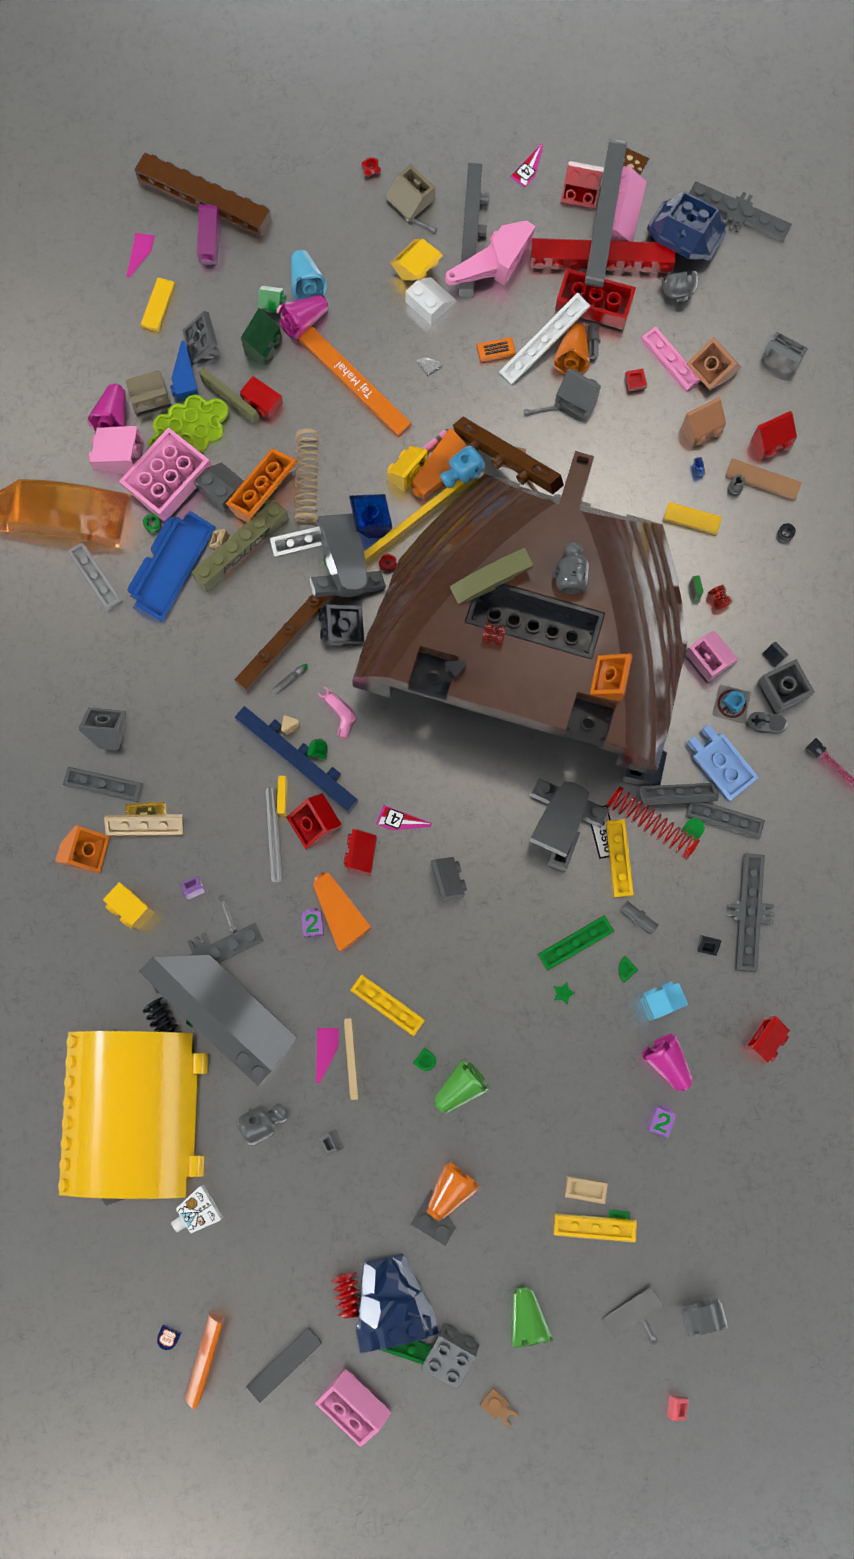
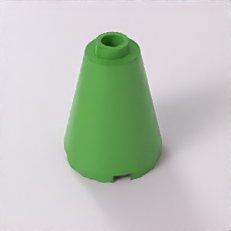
M465 1058L459 1062L434 1097L436 1101L434 1105L440 1112L448 1113L490 1089L489 1084L485 1086L482 1082L485 1078L471 1062L466 1064L467 1059Z
M529 1287L517 1289V1293L513 1294L512 1348L533 1346L541 1342H552V1334L534 1291H529Z

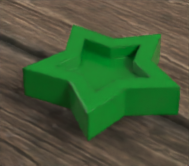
M566 982L562 987L553 986L556 991L554 1001L562 1000L568 1005L569 997L575 994V992L569 989L568 983Z

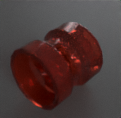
M725 585L717 586L707 593L709 598L714 601L713 606L715 610L725 608L733 602L726 593Z
M486 622L482 642H494L496 645L502 646L506 626H494L493 623Z

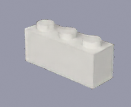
M318 526L269 538L273 556L321 546L322 533Z

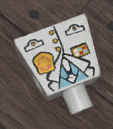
M202 1185L176 1208L180 1216L173 1220L171 1224L177 1233L185 1227L188 1228L190 1233H193L220 1221L224 1217L205 1186Z

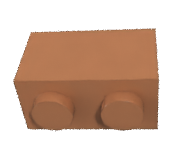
M714 337L686 363L709 390L728 381L741 368L737 361Z
M718 397L686 413L681 430L691 447L696 444L701 445L712 436L718 437L723 433L726 419L721 399Z

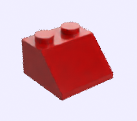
M788 411L758 425L751 443L760 459L765 457L771 458L782 449L786 451L793 447L797 433L792 411Z
M323 793L307 798L286 817L305 849L330 836L342 826Z
M775 1015L766 1017L744 1050L764 1064L769 1063V1061L772 1063L778 1055L776 1051L779 1046H784L788 1041L790 1030Z

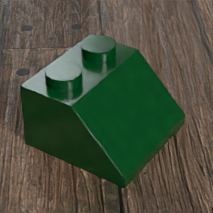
M258 308L241 336L245 355L264 364L267 359L271 358L274 346L278 345L281 341L280 326L262 309Z

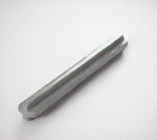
M276 788L266 789L271 877L272 882L279 883L283 879L279 819L277 814Z

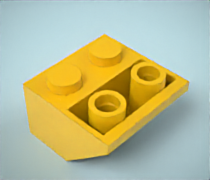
M423 238L414 239L390 263L402 280H421L427 275L426 272L430 268H434L439 264V259L443 255Z

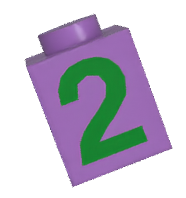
M317 908L306 909V912L301 913L303 936L305 938L324 936L322 912L317 911Z
M663 1105L660 1108L654 1107L646 1130L668 1138L676 1115L672 1113L673 1109Z

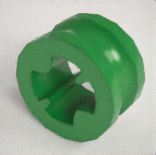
M148 514L143 518V525L148 532L154 533L160 529L161 522L155 514ZM150 520H152V522H153V521L155 522V525H154L153 527H152V525H150V527H149V523H148V522H149Z

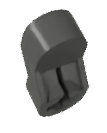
M754 712L748 718L750 727L757 731L782 733L788 726L786 719L778 714Z

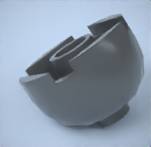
M692 271V275H687V272L668 275L667 279L661 278L664 293L670 299H677V302L688 301V297L695 293L698 286L697 271Z

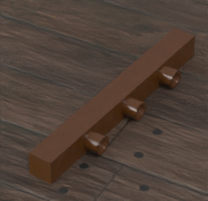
M464 416L453 424L457 435L469 443L467 446H472L477 451L481 450L494 458L491 460V463L496 469L505 465L517 472L516 478L520 484L524 485L530 480L551 494H555L564 486L561 474Z
M313 594L310 595L307 601L234 679L236 684L248 693L319 615L320 610L326 604H329L336 595L314 597Z

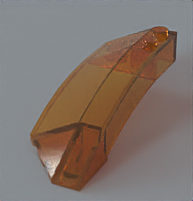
M18 479L0 490V531L55 535L119 547L129 494L74 483Z

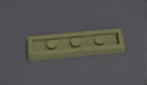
M204 367L199 371L202 382L253 424L259 421L258 412Z

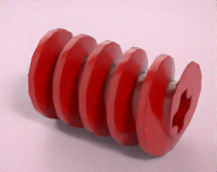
M356 1272L340 1274L332 1280V1283L338 1284L333 1291L340 1293L334 1299L341 1300V1303L336 1305V1308L342 1309V1312L337 1314V1316L344 1317V1319L359 1317V1303L356 1302L361 1300V1296L354 1295L359 1291V1287L353 1286L358 1283V1279L351 1278L356 1275Z

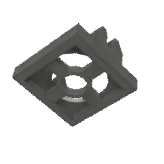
M203 311L183 329L191 362L194 363L201 358L212 359L215 357L214 354H219L218 348L215 347L218 344L209 312ZM199 332V333H200V339L197 341V340H196V335H197V333ZM207 334L208 341L204 346L203 340L204 336ZM194 344L198 345L199 351L195 349Z
M776 332L768 342L763 355L767 356L771 349L794 360L795 362L791 370L795 371L808 349L785 335Z

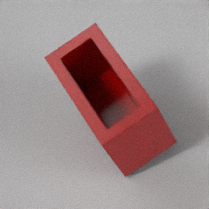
M254 376L240 390L241 399L254 408L261 417H267L270 420L284 404L282 395Z

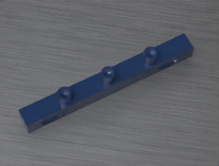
M245 706L235 716L237 722L348 814L355 807L358 799L336 782V779L341 775L340 772L334 767L327 773L307 758L309 747L305 743L296 749L278 734L282 725L274 719L268 726Z

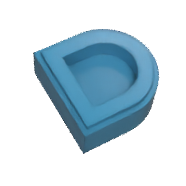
M734 690L724 698L722 703L737 714L745 704V696L742 692Z

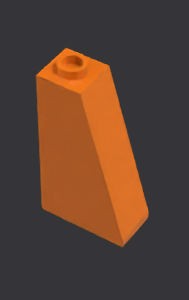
M452 428L447 431L412 480V492L417 498L421 497L423 501L445 485L440 479L441 473L451 469L449 460L467 446Z
M322 872L314 878L313 886L336 946L340 952H343L372 928L329 872L326 874Z

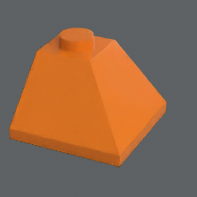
M76 825L60 843L55 862L100 873L110 836Z

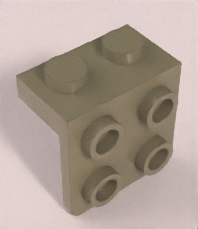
M153 371L126 380L131 405L135 414L170 404L160 371Z

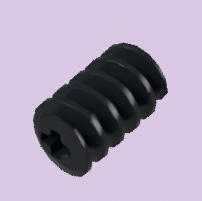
M164 997L150 1002L142 1010L143 1013H149L146 1016L147 1020H153L150 1023V1027H156L153 1032H175V1029L178 1027V1024H171L175 1019L174 1017H167L171 1010L164 1011L168 1004L160 1003Z

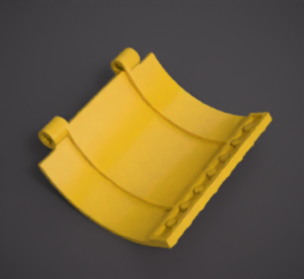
M137 1031L68 1032L67 1058L65 1061L66 1078L64 1080L61 1160L59 1163V1195L111 1199L186 1198L187 1177H204L205 1156L194 1155L197 1074H208L209 1054L192 1053L193 1033Z

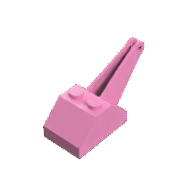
M528 221L502 225L499 231H494L489 247L448 270L445 282L452 286L494 276L495 281L504 286L531 245L536 226Z

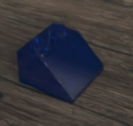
M385 494L349 496L357 532L372 539L382 538L391 531L393 527Z

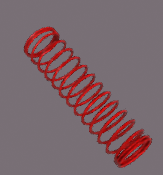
M619 786L613 794V796L611 797V799L609 800V802L607 803L606 807L608 806L609 808L616 799L612 807V810H615L619 806V804L625 799L624 803L622 804L618 812V814L620 815L632 802L631 806L629 807L625 815V819H627L632 814V812L638 807L637 811L635 812L631 820V823H633L645 810L643 816L641 817L637 825V827H640L644 823V821L651 815L650 819L648 820L644 828V832L647 831V829L658 818L656 824L654 825L650 833V836H652L657 831V829L664 823L656 840H659L661 836L671 826L668 834L666 835L663 841L664 845L670 839V837L677 831L673 841L669 846V849H671L674 846V844L680 839V837L684 834L675 853H678V851L690 839L685 851L682 854V858L684 857V859L687 860L699 844L700 839L698 840L697 838L690 846L693 840V835H690L684 841L687 834V830L684 831L676 839L681 827H677L670 834L674 826V822L670 823L667 826V828L663 831L668 821V818H665L657 826L662 815L661 813L658 814L650 823L655 813V809H653L644 818L649 808V805H646L637 815L643 801H640L630 812L636 800L635 796L624 807L630 795V792H628L617 804L624 790V788Z

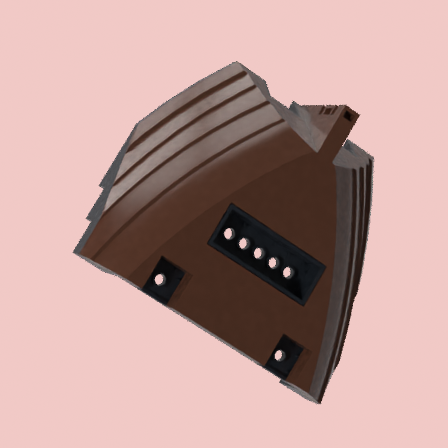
M575 451L562 495L555 494L551 496L520 487V483L485 473L459 495L420 534L399 559L375 620L367 633L352 679L353 687L389 698L393 688H398L619 754L616 765L654 776L658 770L670 727L678 682L688 644L681 593L663 524L629 514L626 517L593 508L591 503L584 502L583 497L594 456ZM569 542L582 544L583 553L581 557L585 558L589 563L588 587L579 594H566L559 591L556 586V578L553 575L558 561L566 557L564 547ZM523 548L526 549L533 563L532 569L514 576V579L496 586L495 590L460 605L457 604L450 589L451 585L509 554ZM491 611H498L500 618L494 620L490 618L489 613ZM516 616L520 622L517 625H511L508 619ZM530 622H536L539 628L532 631L527 625ZM554 627L557 629L558 634L550 636L547 633V629ZM574 633L577 636V640L570 642L566 639V635ZM632 654L626 690L621 702L590 695L598 655ZM445 661L466 662V670L456 682L446 672ZM436 673L439 676V680L437 682H430L428 675ZM591 719L594 722V726L586 728L583 725V720Z

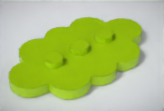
M191 395L185 400L184 404L176 403L172 405L168 414L158 415L154 419L153 430L155 435L149 439L148 449L169 427L197 451L203 453L207 449L208 443L218 442L223 436V426L221 423L228 417L227 404L219 398L206 401L202 396Z

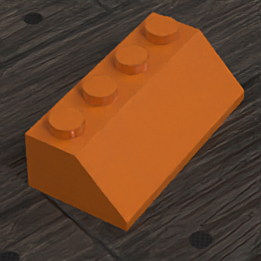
M272 448L226 502L227 506L236 517L248 523L298 461Z

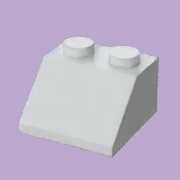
M431 277L417 280L405 291L406 303L430 325L456 302Z

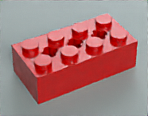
M566 268L556 300L555 311H560L578 293L590 305V308L580 318L624 330L636 287L605 278L603 288L584 285L586 273Z

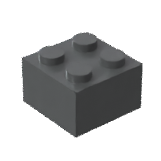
M797 659L764 674L758 681L776 714L810 698L815 692Z

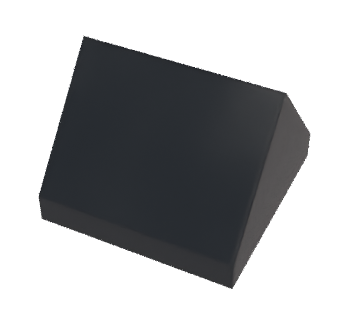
M776 641L762 653L774 667L789 655Z
M445 661V670L455 682L466 670L465 661Z
M700 935L697 952L717 956L722 940Z

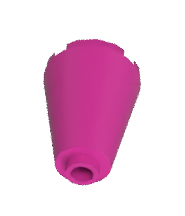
M316 295L279 305L277 307V315L279 313L281 315L279 322L283 330L289 337L299 338L328 311V301L325 297Z
M110 384L90 412L87 421L94 431L97 428L125 426V390L121 385Z
M673 1034L662 1036L654 1041L655 1045L651 1049L649 1046L645 1048L642 1052L644 1060L674 1089L686 1091L692 1086L693 1078L678 1037L675 1034L674 1036Z

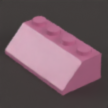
M623 166L611 241L633 242L646 187V181L634 169Z

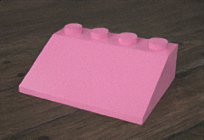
M168 427L119 482L165 523L167 518L197 488L194 481L206 468L212 465L209 459Z

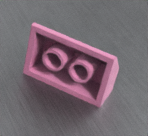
M347 1369L336 1377L315 1402L360 1447L381 1429L392 1413L384 1403L380 1402Z

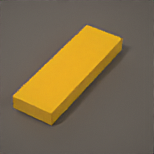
M157 278L140 324L142 328L159 332L175 288V282Z
M668 502L663 521L717 535L722 516Z

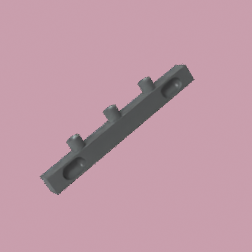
M468 163L461 263L476 254L477 236H486L487 225H478L480 204H489V193H480L482 164ZM474 281L459 284V296L473 297Z

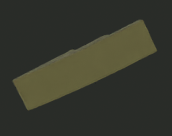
M523 548L468 575L451 585L450 589L457 604L460 605L495 590L496 586L514 579V576L532 569L533 563L526 549Z

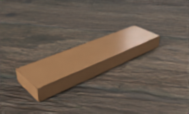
M733 458L725 477L733 479L735 475L741 474L743 475L741 479L745 477L744 484L794 501L797 498L802 483Z

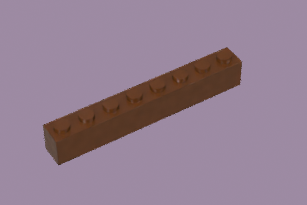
M144 152L134 169L139 181L198 208L199 204L215 205L218 207L220 218L261 237L272 220L270 210L266 206L258 205L247 197L243 198L232 190L228 191L217 183H210L201 176H195L186 169L176 167L171 162L160 160L153 154L149 155Z

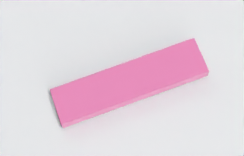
M656 326L641 337L642 342L686 392L701 382L698 376L686 364L685 359Z

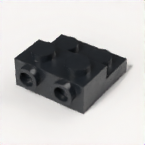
M326 604L320 610L319 621L323 622V629L320 630V639L324 640V645L342 646L343 644H363L365 642L362 606Z

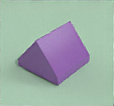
M199 876L181 883L183 894L187 900L205 893Z

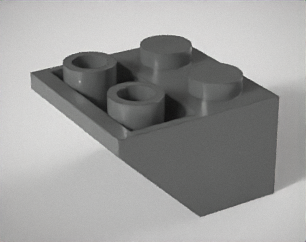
M569 368L556 394L555 403H559L566 409L587 419L597 403L601 385L594 379L584 377L579 371H573Z

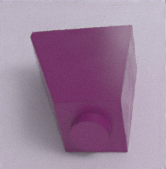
M199 204L197 256L199 263L205 265L217 264L222 224L218 207L215 205Z

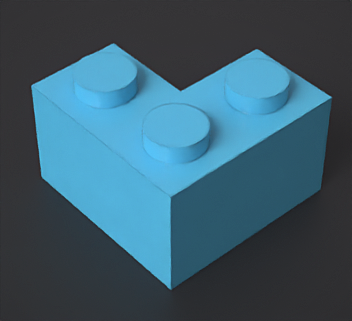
M671 981L662 985V990L660 991L654 988L643 993L645 997L641 998L640 1001L649 1021L688 1005L679 983L673 984Z

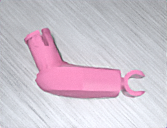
M323 687L327 690V694L323 696L321 693H318V695L325 699V702L341 719L337 736L348 739L352 723L357 719L356 714L344 700L335 693H331L327 687Z

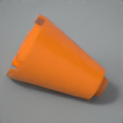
M579 323L573 324L566 331L554 356V367L563 374H566L569 368L573 371L577 370L581 374H584L589 369L590 358L586 328Z

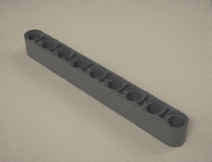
M609 139L584 285L603 288L627 146L625 141Z

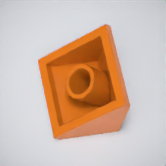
M632 654L598 655L590 695L621 702L626 690Z

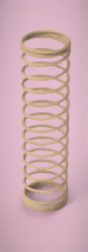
M300 429L296 432L295 437L297 440L295 443L297 447L295 459L297 460V456L304 459L297 460L303 466L297 467V464L295 465V480L297 481V476L305 479L297 481L294 485L296 488L297 483L307 486L298 487L294 491L296 494L294 498L296 501L294 504L296 508L294 520L301 524H312L318 519V516L313 514L318 509L312 507L318 504L317 501L312 500L317 498L318 495L311 492L318 490L314 486L318 484V481L315 480L318 474L314 473L318 470V467L314 465L319 462L314 458L319 456L315 452L319 450L315 446L319 443L317 440L319 433L313 429ZM303 433H314L317 436L312 438H304L298 435ZM314 440L317 441V443H314V444H308V443H303V442H301V441H314ZM299 442L304 445L298 447L297 443ZM313 446V447H316L317 449H316V450H304V449H301V447ZM300 449L301 451H305V452H301V453L298 454V453H297V450ZM313 453V454H316L317 456H315V457H305V456H301L300 454ZM303 460H314V461H317V463H314V464H306V463H302V462H300V461H303ZM302 467H315V468H317V469H316V470H311V471H309V470H303V469H300V468H302ZM297 469L304 472L297 474ZM301 474H315V475H317V476H316V477H304V476H301ZM311 480L315 481L316 483L305 484L301 483V481ZM312 487V488H316V490H314V491H306V490H302V489H300V488ZM297 490H300V491H303V492H305V493L297 494L296 491H297ZM313 494L316 495V497L308 498L302 497L300 495ZM298 496L304 500L297 501L296 497ZM313 501L316 502V504H303L300 502ZM298 503V504L304 505V506L297 508V507H296V504ZM302 508H313V509H316V510H315V511H304V510H300V509H302ZM299 510V511L305 512V513H298V514H296V511ZM300 516H310L314 518H304ZM297 517H299V518H301V519H307V520H309V521L299 520V519H297Z

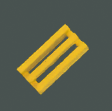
M279 776L277 814L280 817H286L287 778L286 776Z

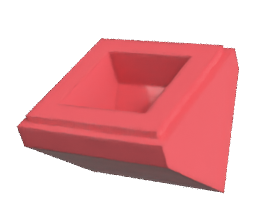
M669 1395L667 1417L673 1421L685 1420L688 1398Z

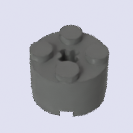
M718 1298L702 1301L703 1306H699V1303L683 1306L682 1315L688 1337H693L699 1333L703 1335L723 1330V1328H729L722 1302H719Z

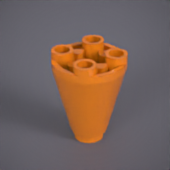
M452 1162L444 1166L428 1204L429 1208L426 1211L437 1221L447 1217L478 1190L479 1184L467 1174L462 1176L464 1172Z

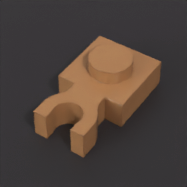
M494 1388L490 1390L480 1403V1406L495 1420L500 1416L508 1428L511 1426V1423L507 1421L506 1417L510 1414L515 1418L519 1416L515 1410L507 1408L509 1401Z

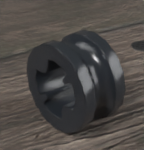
M785 523L780 526L777 536L781 541L789 542L793 539L796 529L792 524ZM785 529L790 531L788 536L782 533Z

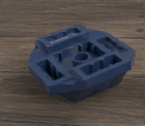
M682 192L676 197L664 201L647 227V230L652 234L657 243L689 259L710 261L726 235L720 209L706 203L704 197L698 199L686 192Z

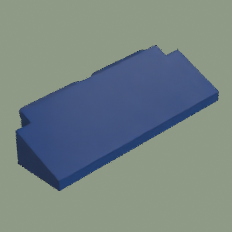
M189 511L183 520L178 517L167 518L151 546V552L154 554L153 557H146L127 588L131 594L130 597L137 600L133 606L134 609L160 622L163 621L213 533L214 525L192 511Z

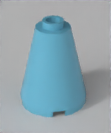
M295 251L291 256V291L293 296L300 300L320 295L321 293L323 295L327 289L326 279L306 251Z

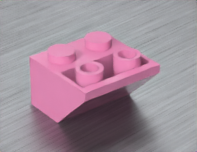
M716 631L697 640L688 647L685 653L708 682L738 661V658Z

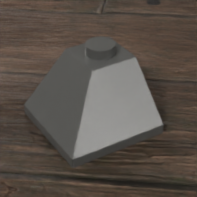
M88 707L79 725V731L98 748L118 750L123 740L126 711Z

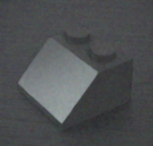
M221 462L206 468L194 482L199 492L226 512L229 508L226 502L244 480Z
M454 857L431 860V867L442 903L464 897V891H467L464 879L460 880L459 873L462 871L459 861L455 862Z

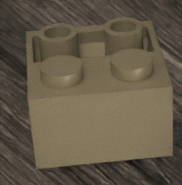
M410 164L398 174L385 197L411 221L435 200L436 187Z

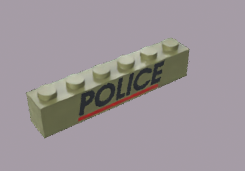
M275 499L271 501L191 572L194 580L208 592L289 520L287 511Z

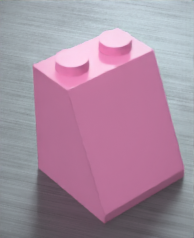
M137 426L97 428L96 434L92 437L93 450L89 452L88 457L93 469L126 474L141 458L144 441Z

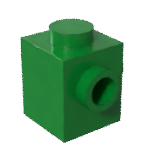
M262 286L259 289L258 308L267 309L268 312H277V307L286 303V294H284L283 288Z

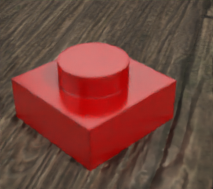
M643 368L625 372L629 391L647 388Z

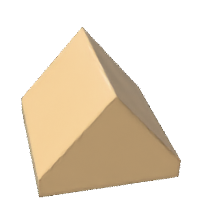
M225 529L213 531L209 549L217 550L229 539V534Z
M284 715L281 730L284 736L301 726L297 719Z

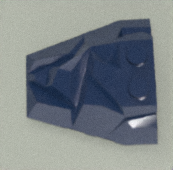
M403 1254L363 1263L360 1288L362 1291L361 1302L358 1306V1311H360L359 1321L356 1324V1336L360 1353L387 1349L439 1334L435 1312Z

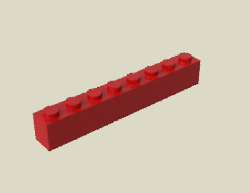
M532 238L530 267L537 269H587L592 240ZM611 241L606 270L672 272L675 265V251L657 242Z

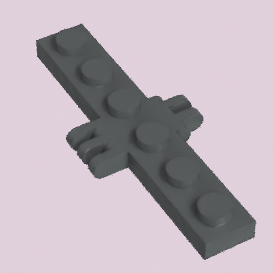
M697 181L694 182L689 192L690 195L698 199L704 197L706 203L719 208L721 215L726 216L723 222L724 227L727 226L728 221L731 222L729 226L731 230L734 225H738L735 229L737 233H739L744 224L784 242L791 228V223L753 207V203L750 202L753 196L749 195L747 200H745V192L742 193L741 197L737 196L735 199Z
M744 854L741 901H736V904H728L727 908L735 909V912L727 911V916H733L735 921H740L736 970L758 971L761 923L774 924V920L766 919V916H774V912L767 911V908L774 909L775 904L762 903L765 855Z
M253 923L213 944L210 943L206 933L202 934V938L205 941L203 943L198 936L195 937L196 946H194L192 940L187 942L192 951L190 955L209 954L220 964V962L264 940L256 924Z

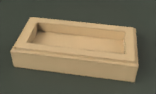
M567 1176L564 1197L605 1204L608 1183Z

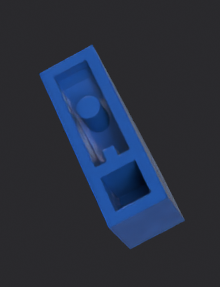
M185 340L181 341L171 377L173 385H170L172 396H176L178 402L185 401L191 395H199Z

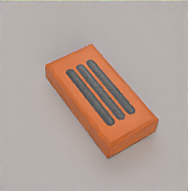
M512 337L477 344L480 363L516 355Z

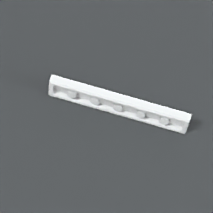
M577 293L499 373L512 386L590 308V305Z

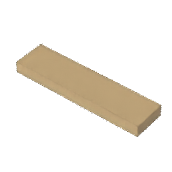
M183 814L105 815L104 817L105 835H183L184 833Z
M352 1018L344 1020L350 1099L355 1100L359 1099L353 1021Z

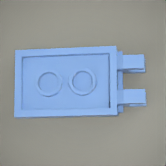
M709 724L701 730L705 738L708 739L705 744L702 745L695 736L686 743L694 751L692 758L729 802L759 777L724 733L721 735L716 733Z

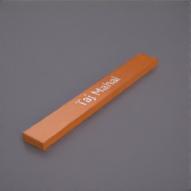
M312 326L299 337V341L397 437L411 426V422Z

